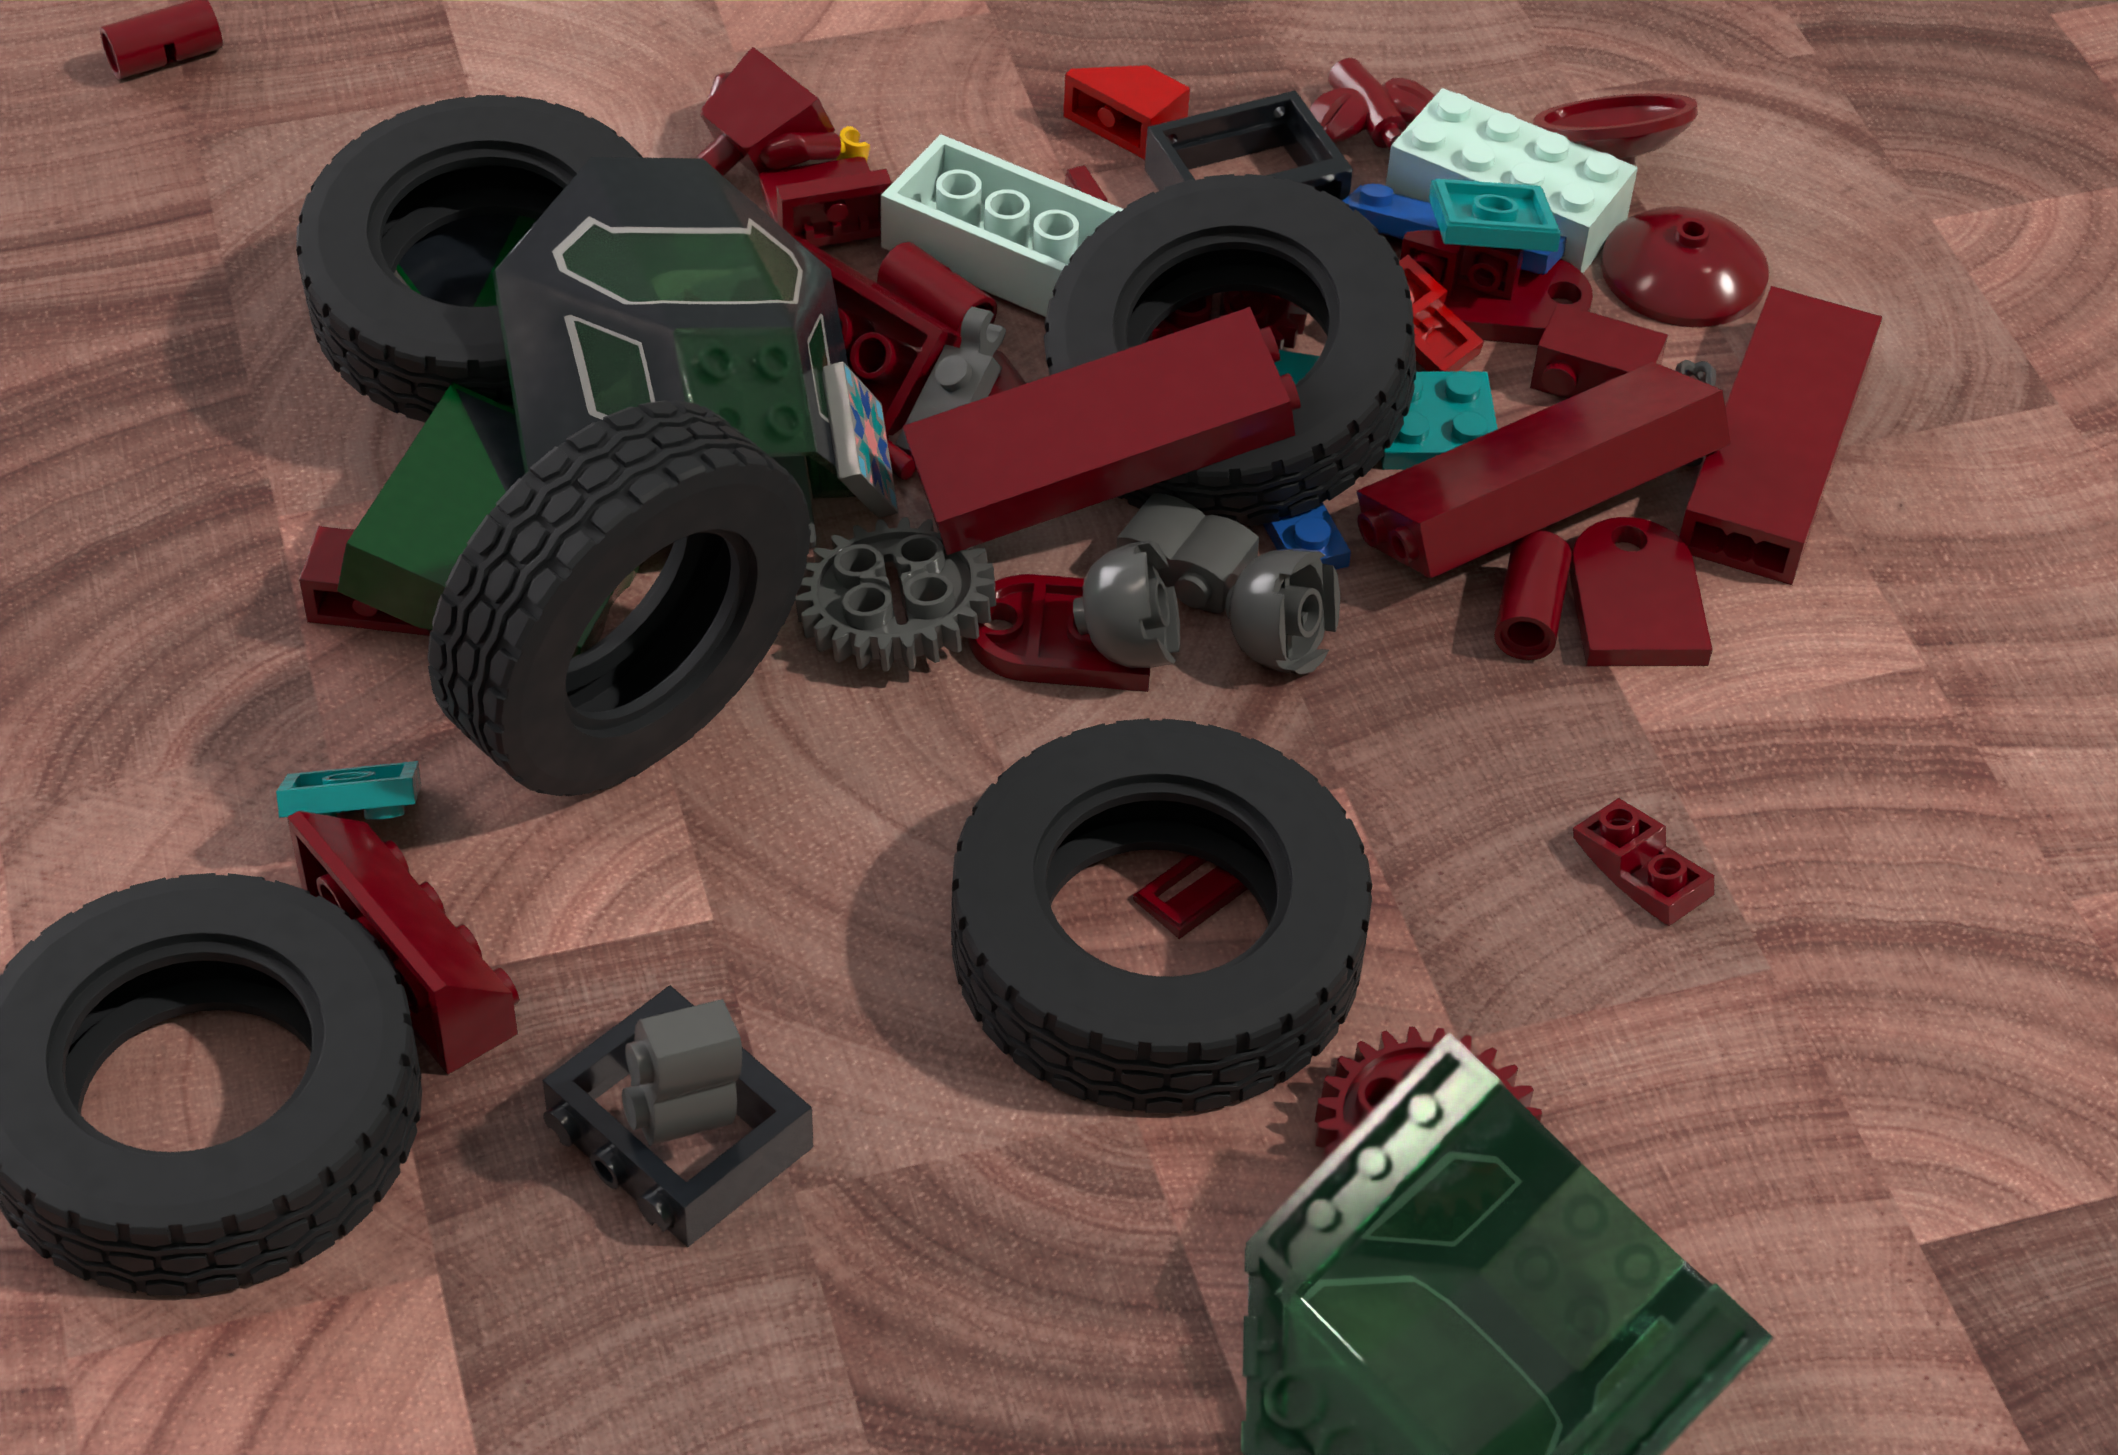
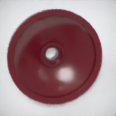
M1664 93L1623 94L1585 99L1552 107L1537 114L1533 119V124L1552 133L1561 134L1568 141L1610 154L1616 159L1634 165L1635 156L1660 149L1685 131L1698 116V108L1695 99L1683 95Z
M1660 207L1627 218L1618 224L1607 237L1601 258V269L1605 282L1619 300L1634 311L1650 319L1682 327L1718 326L1742 318L1760 303L1769 278V266L1765 254L1746 231L1725 217L1691 207Z

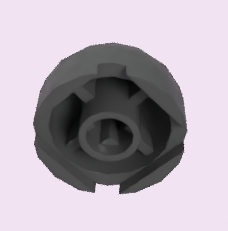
M1153 540L1131 543L1108 551L1091 566L1084 578L1083 597L1075 598L1073 602V613L1078 632L1081 635L1089 634L1096 650L1107 660L1128 668H1153L1174 664L1176 660L1170 653L1179 652L1180 619L1174 586L1165 587L1162 579L1159 577L1157 570L1169 568L1159 544Z
M1279 549L1266 552L1255 557L1244 568L1235 584L1229 590L1226 598V614L1230 619L1233 635L1241 651L1260 665L1279 672L1301 675L1313 672L1324 661L1329 650L1317 648L1323 640L1325 631L1336 632L1341 595L1338 574L1333 565L1322 564L1320 558L1326 556L1322 552L1306 549Z

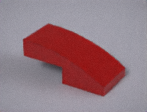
M1407 255L1399 261V265L1403 267L1410 289L1416 361L1426 371H1458L1481 353L1484 341L1444 305L1448 291L1414 259Z

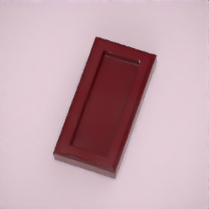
M1188 855L1133 895V900L1178 939H1181L1246 891L1247 888L1229 872L1217 866L1164 903L1158 896L1206 862L1204 859Z

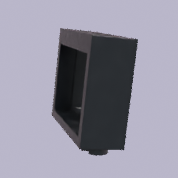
M1296 90L1147 128L1145 171L1159 191L1164 190V187L1193 179L1195 181V178L1189 171L1190 169L1283 146L1298 167L1266 176H1275L1276 179L1281 180L1286 178L1313 186L1315 190L1319 192L1325 191L1343 201L1350 195L1353 168Z
M669 985L543 1079L546 1112H544L543 1117L547 1127L554 1130L558 1135L560 1143L567 1147L574 1144L590 1158L591 1165L596 1174L607 1186L612 1189L622 1187L637 1201L642 1215L651 1226L656 1223L662 1232L668 1229L685 1246L689 1247L813 1148L812 1107L742 1047V1068L740 1077L735 1082L737 1092L736 1114L753 1130L686 1182L598 1104L595 1099L630 1074L625 1048L626 1044L634 1042L637 1022L640 1019L694 1006Z

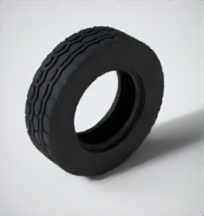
M476 95L475 97L465 98L463 96L435 101L434 104L421 105L398 113L396 117L389 120L385 119L364 131L356 140L353 139L332 158L330 165L327 164L311 186V193L306 195L299 215L296 238L297 259L311 323L321 351L334 370L341 373V378L361 395H368L370 400L396 414L400 412L413 420L426 423L452 382L518 411L501 305L464 307L434 301L403 284L394 275L395 270L406 252L418 240L438 227L462 218L486 214H511L538 220L591 157H642V155L624 137H619L615 130L593 117L585 116L583 112L557 103L555 105L547 103L546 100L516 96L515 98L506 97V95ZM594 224L575 242L580 248V253L568 270L630 302L672 301L673 273L670 233L613 234ZM574 321L593 398L596 400L605 391L609 392L631 374L632 357L635 355L639 356V346L579 321Z
M1234 174L1206 176L1204 179L1195 181L1191 179L1164 187V190L1156 193L1153 191L1128 204L1127 208L1121 212L1117 211L1099 225L1092 236H1088L1069 258V265H1065L1052 291L1054 298L1049 300L1044 325L1046 331L1044 335L1045 354L1049 376L1143 344L1153 330L1180 307L1199 298L1228 291H1256L1288 300L1309 313L1327 335V340L1320 357L1311 370L1295 384L1301 403L1300 409L1292 411L1295 436L1118 496L1120 499L1124 497L1128 500V504L1138 509L1144 505L1152 494L1161 493L1190 503L1204 515L1225 517L1242 525L1249 524V527L1280 521L1279 517H1294L1320 506V503L1325 500H1332L1353 486L1355 480L1359 477H1364L1384 456V449L1391 447L1404 424L1403 416H1406L1409 412L1415 390L1416 352L1412 301L1410 300V289L1403 267L1399 265V259L1383 235H1378V229L1357 210L1352 211L1347 203L1325 191L1319 192L1313 186L1286 178L1285 180L1276 179L1275 176L1254 174L1234 176Z
M663 400L639 404L638 407L625 408L603 417V420L591 423L568 437L558 447L555 446L531 466L529 471L522 478H519L498 500L490 514L485 516L467 542L468 545L463 554L459 555L445 583L444 593L440 595L432 621L433 630L430 632L428 663L430 665L428 670L436 702L445 716L466 737L472 740L480 750L490 757L493 762L504 769L516 782L537 793L563 796V794L565 796L589 794L594 790L601 791L625 782L626 779L632 776H637L693 738L694 734L701 728L703 729L725 707L729 700L738 693L776 640L778 632L785 624L796 600V594L798 589H800L807 566L806 560L810 548L811 529L809 526L810 518L807 503L802 489L786 469L749 438L745 437L743 433L732 427L720 415L696 403L674 400L671 402ZM674 542L659 576L636 608L601 641L572 658L585 628L612 591L641 563Z
M1150 718L1116 721L1113 724L1105 725L1103 723L1073 731L1071 735L1064 738L1060 736L1032 750L1029 756H1023L999 775L997 783L989 785L972 808V815L966 819L957 842V852L954 854L952 877L951 945L953 946L952 957L958 984L962 986V995L975 1020L978 1022L982 1021V1030L1004 1054L1007 1055L1009 1053L1013 1057L1014 1063L1040 1081L1046 1080L1052 1084L1053 1088L1084 1101L1089 1099L1101 1106L1133 1112L1134 1109L1146 1111V1113H1182V1111L1189 1110L1198 1112L1229 1106L1230 1102L1237 1100L1242 1102L1273 1089L1277 1082L1283 1083L1309 1065L1311 1057L1320 1055L1338 1033L1339 1024L1341 1025L1346 1020L1360 982L1372 904V880L1368 857L1363 854L1364 845L1350 818L1346 819L1345 809L1325 786L1322 787L1318 783V779L1293 759L1289 760L1283 756L1282 752L1254 738L1249 739L1241 736L1239 732L1210 724L1208 726L1196 724L1195 721L1162 718V721L1150 720ZM1166 850L1204 859L1221 867L1237 878L1258 901L1267 919L1268 927L1261 937L1243 954L1219 967L1191 975L1152 976L1114 967L1086 952L1061 927L1052 911L1051 904L1059 891L1071 878L1093 863L1131 851Z
M216 873L179 875V878L170 879L164 877L131 885L129 889L120 892L116 890L84 904L83 908L74 913H68L41 931L40 936L34 941L30 940L6 964L3 974L0 975V1210L10 1226L17 1229L20 1238L43 1258L48 1259L51 1257L55 1266L83 1280L89 1281L91 1278L97 1281L100 1286L130 1293L141 1291L147 1292L148 1295L187 1296L188 1293L200 1292L201 1295L238 1289L239 1285L251 1282L256 1284L288 1272L290 1267L298 1263L304 1264L335 1245L337 1239L342 1235L344 1237L348 1235L373 1211L372 1207L375 1202L382 1201L401 1173L400 1163L404 1164L407 1161L417 1134L416 1123L420 1120L422 1085L420 1081L422 1078L405 987L402 986L401 976L387 951L380 948V942L358 920H351L348 912L319 895L314 897L310 894V891L277 880L271 882L263 877L231 873H228L226 876L216 875ZM214 1010L248 1013L273 1021L286 1028L311 1052L306 1072L299 1086L276 1113L251 1131L225 1143L208 1148L180 1152H159L139 1149L109 1138L91 1126L81 1116L83 1100L89 1084L104 1061L118 1047L137 1033L169 1018Z

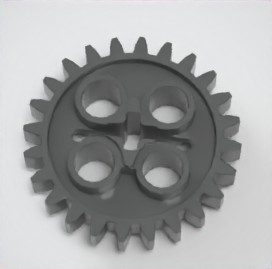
M903 517L897 528H888L883 519H878L875 531L867 532L859 525L853 526L854 538L850 540L838 535L831 536L833 550L816 547L813 550L815 563H807L795 600L798 621L802 622L805 638L815 637L816 649L819 652L833 648L836 662L839 663L854 654L856 655L858 669L866 667L872 659L880 660L883 671H889L894 660L903 659L909 669H915L917 656L925 655L934 663L940 662V648L945 647L958 653L962 651L960 636L977 639L979 637L978 623H990V607L996 606L993 563L987 562L985 548L974 549L973 546L947 555L939 532H934L932 519H927L919 528H910L908 517ZM886 562H893L896 567L901 601L905 608L907 622L904 625L896 622L890 584L886 577Z

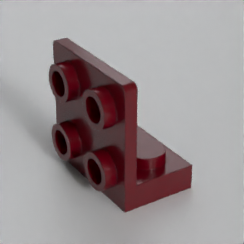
M864 157L772 170L759 174V186L770 217L788 233L800 237L816 247L881 236V195L892 182L887 169L870 171Z

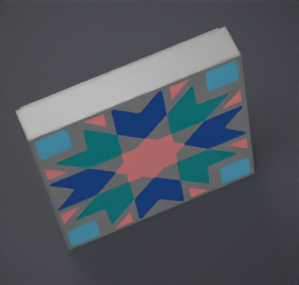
M843 361L823 366L822 378L838 479L878 518L899 513L882 404Z

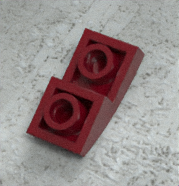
M1440 230L1406 232L1403 238L1400 260L1407 255L1414 259L1448 291L1446 297H1451L1458 284L1511 300L1518 286L1524 249L1444 244Z
M1620 798L1614 800L1573 828V838L1596 866L1634 902L1667 926L1672 925L1714 896V875L1667 847L1666 826Z

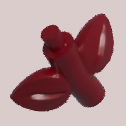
M1346 58L1337 62L1329 73V84L1334 90L1319 96L1309 110L1334 144L1349 139L1366 129L1376 146L1391 150V145L1407 128L1406 122L1412 123L1435 96L1423 85L1406 78H1392L1381 84L1366 70L1360 61L1355 58Z

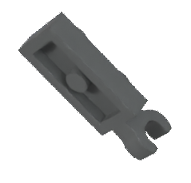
M971 307L967 311L961 325L960 348L949 345L944 346L905 425L989 396L1002 370V367L992 356L1001 346L1006 333V329L1003 326L990 323L993 317L991 311ZM902 429L895 445L912 457L904 430Z

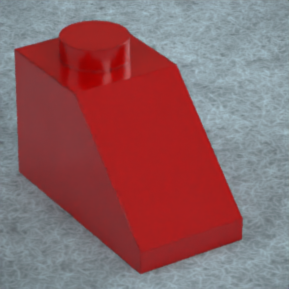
M1148 65L1073 68L1065 73L1063 116L1145 160L1147 128L1188 117L1190 87Z

